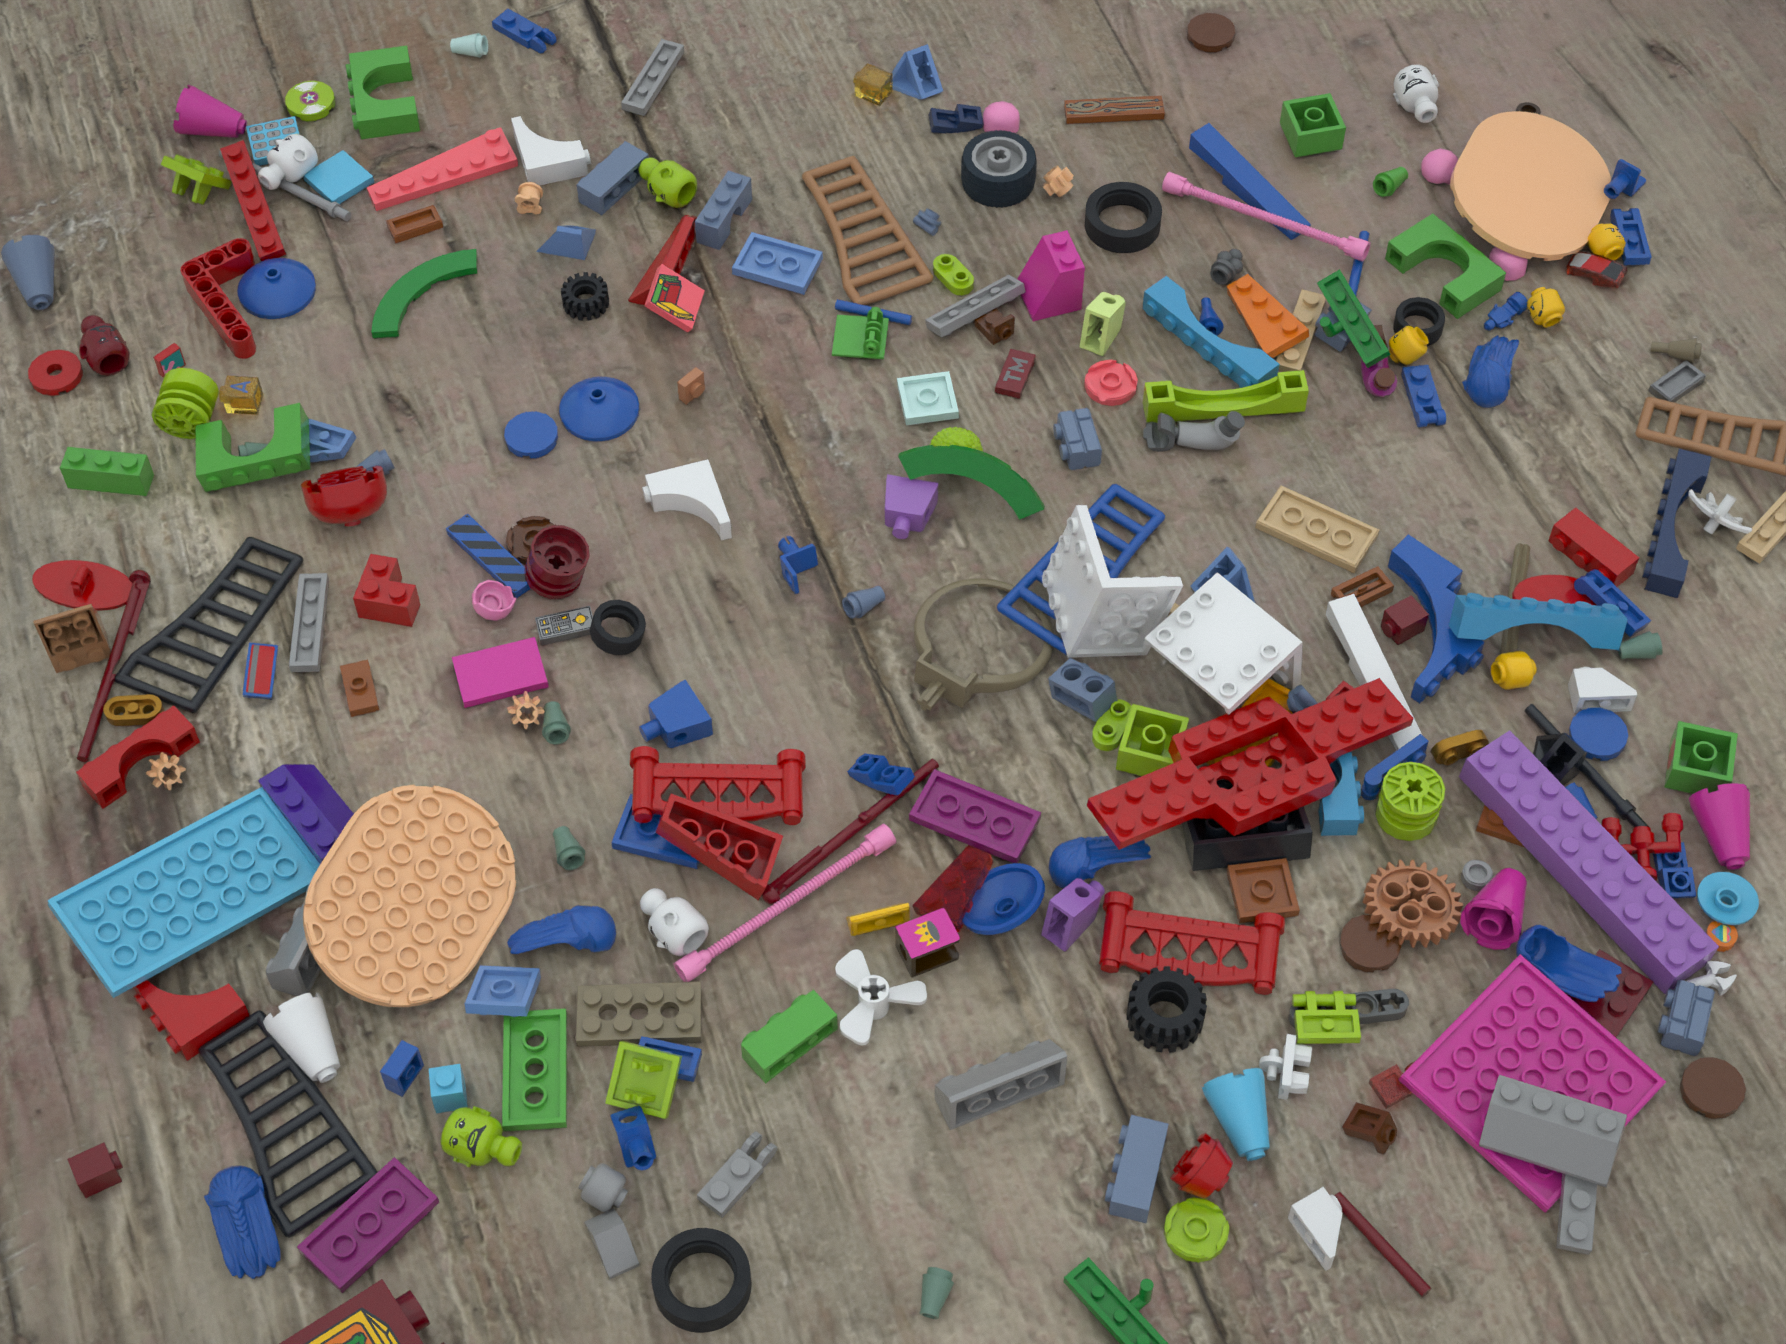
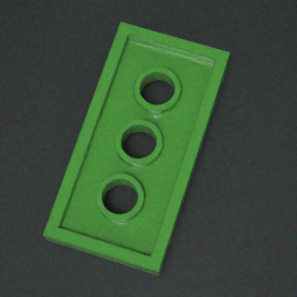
M566 1008L533 1010L528 1012L527 1017L504 1015L503 1131L567 1128ZM532 1036L544 1038L542 1044L536 1047L529 1046L527 1041ZM532 1064H541L544 1067L542 1072L537 1075L528 1074L527 1069ZM533 1092H539L544 1095L543 1099L536 1104H531L526 1099Z

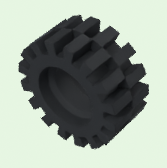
M583 272V276H580L579 273L574 274L575 279L571 276L568 277L567 282L564 281L562 284L563 288H561L563 308H565L567 315L570 313V317L573 319L578 316L580 321H583V317H587V321L592 320L591 316L594 315L597 319L600 317L599 312L602 314L606 312V308L609 307V294L607 283L603 281L601 276L597 278L595 273L588 276V272ZM582 294L594 295L593 297L588 299L577 298Z

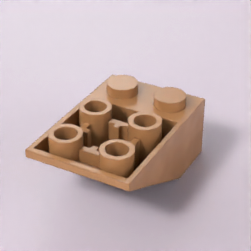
M92 604L33 621L56 673L69 671L89 663L99 662L110 656L111 649L106 630Z

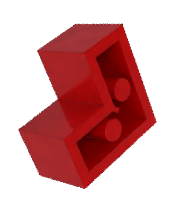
M370 554L353 597L358 618L409 627L413 626L421 604L416 585L401 583L402 574L397 558Z

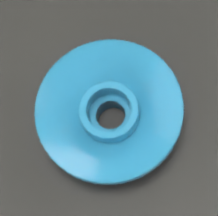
M1712 873L1701 881L1697 890V900L1701 909L1711 919L1722 924H1744L1754 917L1759 907V898L1754 887L1746 879L1734 873Z

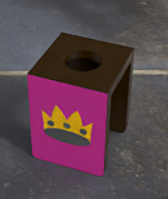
M944 908L895 926V946L911 978L959 959V953L954 944L959 943L960 937Z

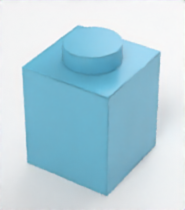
M454 1064L429 1068L431 1099L436 1113L468 1107L466 1084L461 1065Z

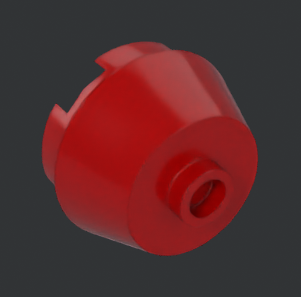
M1203 1133L1197 1138V1141L1200 1143L1198 1147L1195 1145L1190 1151H1185L1173 1168L1175 1174L1170 1177L1178 1185V1190L1203 1199L1210 1196L1215 1190L1219 1192L1229 1179L1227 1174L1233 1165V1161L1219 1139H1213L1207 1133Z

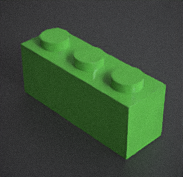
M67 447L60 466L65 483L70 489L147 496L154 477L146 454Z
M814 989L807 995H800L784 1012L774 1014L760 1030H754L746 1035L741 1043L742 1058L766 1084L838 1029L837 1014Z

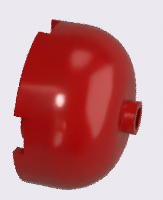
M363 466L345 468L321 474L315 483H312L311 480L304 481L301 484V489L307 509L316 519L325 523L345 524L346 527L360 524L362 519L376 513L386 500L387 484L383 467L373 466V471H367Z

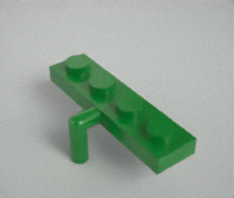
M1340 269L1317 282L1319 289L1339 320L1332 325L1328 317L1320 319V325L1325 335L1333 337L1345 330L1367 368L1390 356L1388 348Z
M1089 1257L1064 1277L1063 1282L1120 1344H1168L1139 1312L1151 1301L1154 1287L1152 1280L1143 1279L1140 1283L1139 1294L1129 1301Z

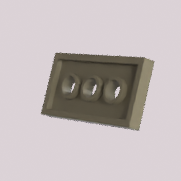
M701 981L578 986L577 1047L619 1045L620 1041L639 1045L641 1036L671 1043H700ZM670 1007L679 1011L673 1018L662 1016V1012ZM641 1008L648 1012L642 1019L631 1017V1013L636 1009ZM605 1010H614L617 1013L612 1020L600 1018L601 1013Z

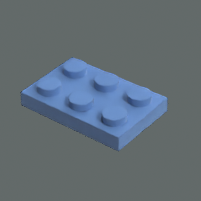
M751 232L732 266V275L804 295L823 260V252Z

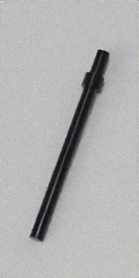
M1530 704L1524 712L1546 735L1560 734L1534 704ZM1584 759L1580 771L1615 807V813L1622 820H1627L1634 828L1638 826L1649 827L1635 812L1636 808L1628 799L1624 800L1591 764Z

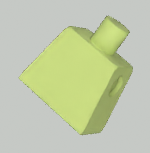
M1101 292L1087 306L1080 348L1104 356L1122 327L1126 304L1123 297Z

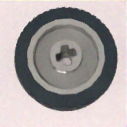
M987 131L975 136L966 144L961 160V179L966 194L979 204L996 208L1008 207L1024 201L1032 192L1036 180L1037 160L1035 150L1027 139L1010 131Z

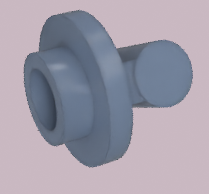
M929 208L925 211L919 210L918 215L913 219L914 224L932 236L936 235L938 227L942 222L938 220L940 215Z
M1302 685L1297 686L1288 693L1287 705L1292 713L1318 704Z

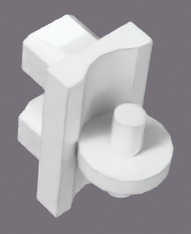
M1286 1035L1282 1058L1279 1057L1278 1049H1270L1269 1055L1263 1056L1259 1060V1068L1267 1072L1268 1080H1276L1277 1074L1281 1073L1278 1092L1279 1099L1287 1100L1289 1093H1307L1309 1073L1293 1071V1065L1309 1067L1312 1047L1297 1044L1296 1035Z

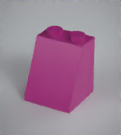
M1067 230L1042 236L1017 280L1024 283L1025 292L1021 294V297L1032 321L1082 310L1085 266Z

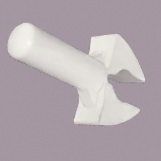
M1707 961L1704 967L1707 974L1687 980V982L1694 983L1695 986L1714 987L1721 996L1729 990L1737 975L1729 976L1728 978L1716 977L1717 974L1728 972L1731 965L1719 961Z

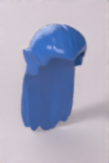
M1497 335L1490 342L1476 347L1469 365V374L1467 379L1462 382L1465 391L1476 405L1483 408H1493L1506 400L1512 378L1510 374L1512 360L1518 348L1519 340L1512 339L1509 341L1507 337H1499Z
M1109 836L1094 838L1078 837L1063 842L1054 849L1049 859V874L1053 883L1064 889L1076 878L1083 881L1085 879H1093L1096 871L1106 865L1150 859L1151 855L1148 853L1151 849L1145 843V840L1119 850Z
M577 905L571 910L552 914L545 919L524 925L510 936L507 944L511 948V954H520L557 943H567L577 950L589 949L591 952L608 951L615 943L616 927L613 918L605 909L598 906Z
M1534 925L1524 931L1517 942V957L1521 954L1557 987L1570 996L1582 1001L1596 1002L1598 998H1604L1605 993L1615 992L1617 987H1619L1620 982L1616 975L1622 973L1620 966L1581 950L1567 942L1564 936L1556 935L1552 929L1542 925Z
M241 1165L230 1166L219 1171L212 1178L208 1194L204 1198L210 1208L223 1259L232 1276L237 1275L238 1278H242L246 1274L252 1279H255L257 1276L261 1277L265 1274L267 1266L275 1268L276 1262L281 1260L280 1246L265 1199L262 1178L253 1169Z

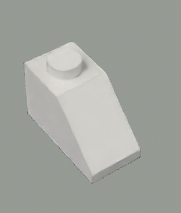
M1581 667L1573 669L1568 683L1574 713L1587 708H1603L1612 712L1631 711L1637 697L1635 689L1603 668Z
M1322 1187L1291 1205L1288 1219L1326 1271L1331 1268L1335 1257L1342 1219V1207L1338 1199L1334 1195H1329L1325 1188Z

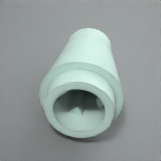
M476 33L452 38L450 47L452 53L480 58L488 53V40L485 35Z

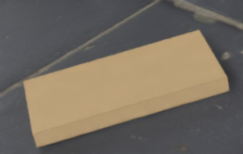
M1280 485L1255 526L1256 529L1352 573L1356 572L1379 535V529Z

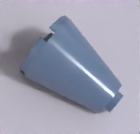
M40 235L22 236V241L14 243V240L8 241L1 251L2 260L29 307L36 310L48 308L54 300L55 249L53 243L51 244L47 237Z

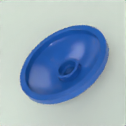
M273 258L259 262L247 270L239 281L237 292L241 305L250 314L264 319H281L300 312L312 301L316 291V282L312 271L303 263L288 258Z
M592 377L574 384L565 392L560 401L559 413L562 424L572 435L587 441H607L623 435L632 428L639 416V400L635 391L619 379Z
M1012 863L993 868L978 877L964 892L959 904L960 918L967 929L977 934L997 935L1009 932L1024 924L1037 911L1045 893L1044 880L1034 867L1027 864Z

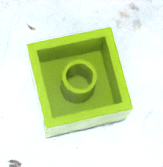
M1132 704L1118 750L1116 770L1144 776L1173 764L1168 751L1173 735L1187 730L1189 718Z

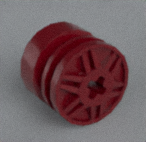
M552 525L540 530L534 536L524 568L525 579L529 587L538 595L548 599H563L571 596L579 589L590 557L589 545L585 538L575 529L564 525Z

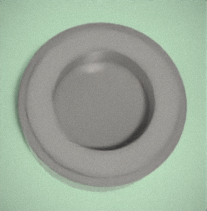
M1481 860L1467 862L1461 873L1463 884L1474 891H1481L1493 877L1491 867Z

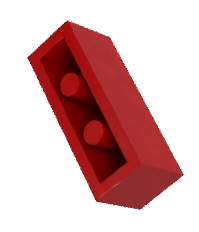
M1576 507L1553 525L1548 540L1556 550L1564 553L1576 566L1584 569L1587 573L1593 569L1599 570L1616 587L1634 574L1640 558Z

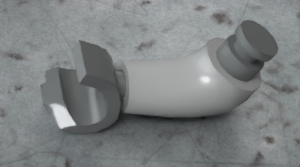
M1231 411L1226 417H1218L1209 423L1178 421L1175 426V420L1171 416L1160 413L1158 415V423H1146V428L1143 429V438L1147 441L1148 448L1157 452L1170 450L1173 448L1174 443L1195 449L1221 450L1231 446L1239 438L1240 429L1245 425V420L1240 413Z

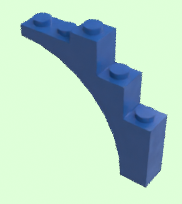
M1408 534L1391 551L1388 568L1406 582L1429 614L1428 620L1432 630V655L1426 668L1416 679L1411 698L1420 704L1427 696L1432 697L1438 691L1440 683L1444 678L1449 680L1456 671L1464 675L1471 667L1475 669L1484 657L1482 649L1485 642L1478 639L1457 638L1449 627L1455 598L1462 586L1460 579L1463 570Z

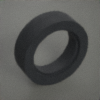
M1131 182L1109 183L1099 187L1089 196L1085 210V231L1090 240L1104 250L1114 253L1138 252L1149 247L1157 239L1161 227L1162 206L1158 197L1142 185ZM1127 205L1142 211L1147 217V221L1136 229L1119 230L1104 224L1099 215L1108 207Z
M694 1228L683 1231L672 1237L662 1246L652 1266L651 1282L656 1304L662 1315L680 1329L695 1333L719 1330L738 1318L749 1301L752 1287L749 1260L741 1245L730 1235L711 1228ZM711 1253L724 1259L734 1273V1280L729 1293L720 1302L709 1307L696 1308L683 1304L673 1295L669 1286L674 1268L679 1262L690 1255Z

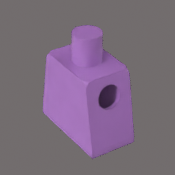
M887 474L885 525L893 528L892 534L894 537L906 539L909 531L921 532L924 530L938 502V483L918 479L910 480L906 477Z
M1078 878L1072 881L1050 899L1041 935L1064 952L1067 951L1095 920L1101 897L1105 894L1104 887L1097 881H1091L1089 884Z

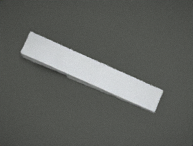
M1352 594L1328 602L1326 617L1350 658L1348 665L1359 685L1361 686L1380 678L1413 717L1355 595ZM1413 719L1410 727L1388 735L1397 751L1422 733L1415 719Z

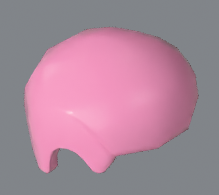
M999 101L985 108L983 113V129L985 132L995 130L1010 131L1012 133L1018 132L1020 115L1012 103Z
M1441 148L1429 152L1421 163L1423 177L1428 182L1434 184H1450L1453 169L1458 161L1457 156L1452 151Z
M1497 247L1492 248L1489 259L1506 272L1505 281L1517 280L1525 275L1528 259L1512 255Z
M486 580L479 583L472 593L474 610L486 620L497 621L505 618L512 611L516 602V597H513L512 588L504 586L498 581Z

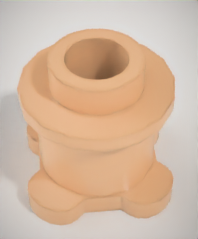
M534 182L522 183L518 188L519 194L515 196V202L518 204L517 212L520 214H540L542 207L539 206V201L543 196L542 188Z

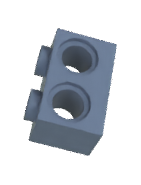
M1071 657L1048 678L1053 699L1095 722L1111 707L1113 702L1118 701L1115 682L1108 675H1102L1091 669L1087 664L1080 663Z

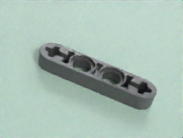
M1399 989L1349 993L1356 995V1004L1366 1002L1372 1008V1012L1368 1014L1358 1012L1360 1024L1399 1020L1405 1016L1409 1006L1407 995ZM1394 1000L1395 1004L1399 1005V1008L1394 1009L1393 1005L1389 1004V1001ZM1291 1005L1288 1020L1294 1028L1295 1010H1306L1305 1007H1293ZM1317 1006V1008H1319V1010H1325V1008L1327 1007V1006ZM1345 1006V1010H1346V1009H1356V1007H1355V1006Z

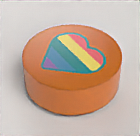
M1713 921L1706 929V934L1719 946L1717 951H1728L1733 948L1737 941L1738 932L1733 925Z

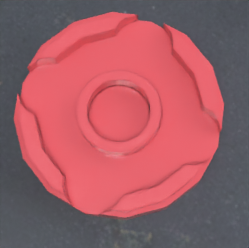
M1104 360L1093 364L1088 369L1084 387L1092 400L1102 405L1116 406L1128 402L1136 394L1138 379L1135 371L1125 363L1123 365L1119 364L1117 360Z

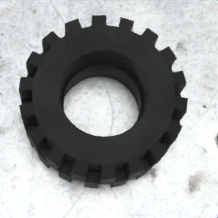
M1164 966L1163 971H1159L1157 967L1152 968L1150 975L1144 972L1140 975L1139 981L1135 980L1129 994L1126 1019L1129 1020L1128 1028L1130 1032L1134 1031V1038L1138 1042L1144 1040V1047L1150 1049L1151 1046L1156 1047V1052L1161 1053L1163 1049H1168L1169 1053L1176 1052L1177 1047L1184 1050L1188 1048L1189 1042L1194 1043L1198 1038V1033L1201 1034L1207 1008L1206 993H1202L1203 987L1200 982L1194 983L1195 977L1190 973L1187 976L1183 975L1184 970L1177 968L1176 971H1171V966ZM1157 1002H1170L1178 1006L1183 1013L1172 1018L1162 1017L1156 1014L1150 1006Z

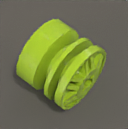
M191 368L171 369L164 376L152 412L154 423L169 435L184 439L196 438V425L209 423L219 395L217 384L206 374Z
M1416 762L1400 763L1389 769L1383 779L1376 805L1375 815L1379 826L1387 834L1399 840L1414 841L1429 835L1437 824L1439 812L1444 801L1445 786L1442 778L1434 769Z

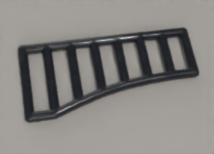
M247 537L231 560L199 598L172 623L130 654L116 673L115 682L145 695H155L162 702L187 712L196 713L302 565L303 557L257 538ZM254 549L286 561L288 565L282 573H278L249 562L245 558ZM239 569L274 584L269 592L264 594L229 579ZM223 589L257 602L259 606L250 615L212 599ZM202 609H206L245 625L239 634L235 636L193 618ZM184 627L230 646L224 655L219 657L171 637ZM161 645L214 666V669L206 679L147 655ZM139 664L195 686L199 690L192 700H188L133 678L130 674Z
M258 1010L200 1046L199 1054L216 1077L244 1127L253 1150L259 1176L262 1178L265 1199L270 1215L284 1236L290 1238L346 1202L378 1171L316 1084L266 1030L263 1023L266 1014ZM258 1025L266 1037L222 1064L214 1052ZM274 1048L281 1058L280 1061L241 1086L236 1087L230 1074L269 1049ZM287 1070H290L298 1082L250 1112L244 1098ZM304 1092L308 1095L314 1105L261 1138L256 1123ZM322 1115L330 1126L329 1129L270 1166L266 1150ZM335 1139H339L347 1150L346 1152L277 1196L274 1185L275 1178ZM352 1162L357 1164L363 1173L362 1176L292 1222L282 1208Z

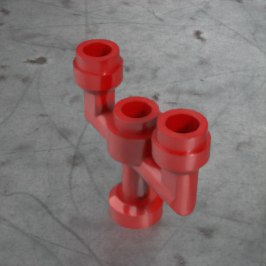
M1678 813L1663 815L1661 824L1662 831L1666 834V841L1655 842V836L1651 832L1650 827L1638 826L1633 828V832L1630 834V844H1620L1631 856L1637 854V862L1655 881L1657 880V871L1650 867L1649 853L1681 852L1680 833L1684 828L1683 820ZM1614 817L1602 819V826L1619 843V836L1622 834L1620 820Z

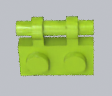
M1305 991L1304 994L1292 995L1293 1007H1305L1306 1009L1295 1010L1294 1021L1297 1044L1360 1043L1361 1031L1358 1009L1345 1010V1006H1356L1355 994H1344L1343 991H1332V994H1315V991ZM1317 1006H1332L1334 1010H1317Z

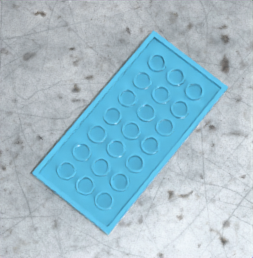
M260 787L48 900V907L110 995L115 998L306 892L320 863L265 790Z

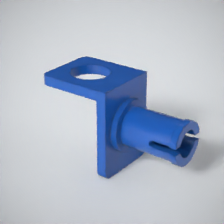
M1620 159L1616 164L1611 182L1604 188V193L1611 199L1617 198L1621 192L1632 197L1646 183V179L1640 176L1641 170Z
M786 536L790 544L786 542L785 538H782L778 543L779 550L784 554L780 556L782 575L794 594H798L799 587L796 574L818 565L816 547L814 544H809L799 548L793 537Z
M635 1106L611 1114L610 1117L618 1136L626 1167L634 1166L638 1170L650 1168L656 1158V1153L648 1122L641 1106ZM629 1116L637 1117L634 1121L629 1123L621 1122L622 1119Z

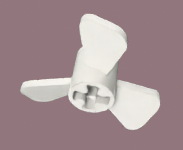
M860 950L850 951L836 964V976L858 991L859 1004L840 1021L842 1035L858 1045L863 1046L869 1042L873 1020L881 1019L888 1013L889 1002L922 1005L927 1001L926 985L921 981H912L889 988L888 982L883 977L870 975L864 955ZM875 996V997H877L878 999H877V1000H871V997Z

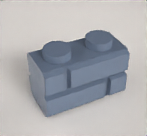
M1083 408L1076 409L1074 412L1072 410L1060 412L1057 417V424L1053 425L1055 439L1061 440L1059 450L1062 461L1067 460L1070 470L1083 469L1085 466L1087 468L1099 466L1101 464L1102 449L1090 410Z
M1684 980L1677 981L1673 990L1668 988L1663 1003L1664 1007H1668L1667 1016L1662 1014L1657 1032L1662 1034L1660 1044L1663 1047L1698 1056L1704 1044L1715 991L1701 985L1695 986L1694 983Z

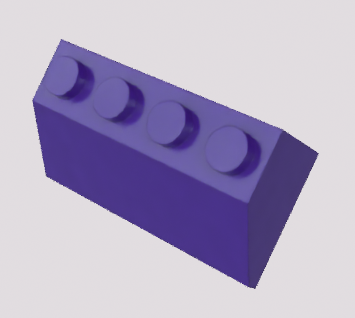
M283 764L260 778L258 782L321 864L354 813L314 764Z

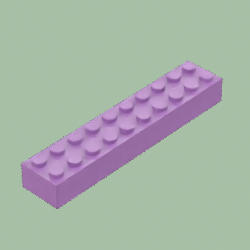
M1510 730L1466 758L1459 778L1489 810L1492 809L1504 821L1503 824L1664 994H1666L1668 988L1674 989L1677 981H1685L1702 969L1707 961L1712 959L1719 946Z

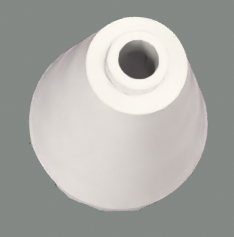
M316 992L315 997L311 993L294 997L278 1006L280 1013L275 1017L271 1013L266 1016L263 1021L266 1030L312 1081L319 1080L320 1083H324L337 1075L336 1070L340 1067L324 1002L319 993Z

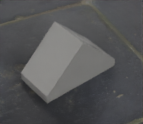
M615 1209L584 1221L609 1279L640 1266L624 1222Z

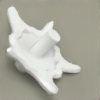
M1692 489L1689 490L1688 496L1703 513L1710 517L1703 528L1704 530L1713 534L1719 524L1746 534L1752 532V528L1742 526L1743 518H1736L1728 513L1736 498L1726 494L1718 506L1711 492L1706 494L1705 500L1697 498Z

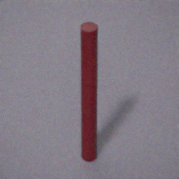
M1341 1192L1335 1194L1334 1196L1342 1207V1213L1405 1280L1424 1297L1431 1290V1287Z

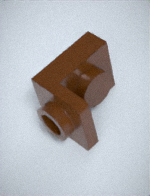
M997 308L975 319V327L992 345L1002 340H1007L1014 334L1015 317L1012 314L1004 317Z
M1357 1102L1342 1126L1345 1135L1372 1142L1380 1154H1385L1388 1147L1394 1143L1397 1137V1127L1390 1112Z

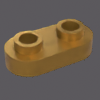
M127 695L109 699L105 703L103 711L111 725L134 726L146 725L156 718L159 713L163 712L164 707L161 700L155 695Z
M1473 730L1439 741L1432 747L1431 754L1437 764L1451 765L1459 759L1473 755L1488 745L1489 741L1483 730Z

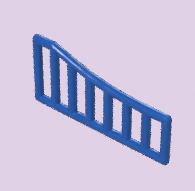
M1112 484L1088 509L1096 536L1122 552L1115 562L1103 555L1110 578H1118L1132 556L1165 519L1163 512L1117 484ZM1115 497H1118L1151 519L1142 526L1108 504ZM1101 513L1134 533L1135 537L1128 544L1094 523L1093 520ZM1057 542L998 603L997 610L1067 655L1063 640L1011 607L1019 598H1022L1056 620L1054 610H1051L1049 602L1028 590V588L1036 580L1042 583L1043 572L1049 565L1051 554L1055 552L1058 545Z

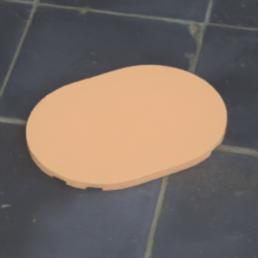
M1512 111L1493 115L1477 126L1453 169L1450 189L1453 191L1455 197L1454 204L1462 218H1467L1473 225L1472 229L1484 240L1518 257L1526 259L1536 257L1543 258L1545 261L1563 259L1564 256L1576 254L1586 246L1592 228L1598 225L1609 203L1610 198L1605 195L1604 188L1611 182V176L1598 151L1572 128L1557 120L1536 113Z
M400 786L377 797L375 796L363 804L348 821L318 867L309 884L304 900L303 927L309 949L322 971L347 993L363 1001L386 1007L423 1005L445 996L458 987L479 961L504 919L515 892V858L510 842L506 840L503 832L498 827L499 823L494 817L471 798L440 786Z

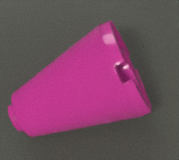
M188 84V88L184 87L175 112L179 113V121L174 120L173 124L176 133L238 138L240 134L243 135L245 133L247 120H244L242 113Z
M1738 783L1717 785L1718 790L1711 793L1708 792V788L1702 789L1689 797L1690 807L1717 861L1721 866H1726L1728 870L1744 867L1745 862L1750 859L1749 789L1745 784Z
M1504 868L1464 907L1461 913L1460 923L1467 936L1471 933L1478 939L1477 944L1493 950L1507 949L1512 943L1518 941L1522 931L1527 887L1525 876L1518 870Z

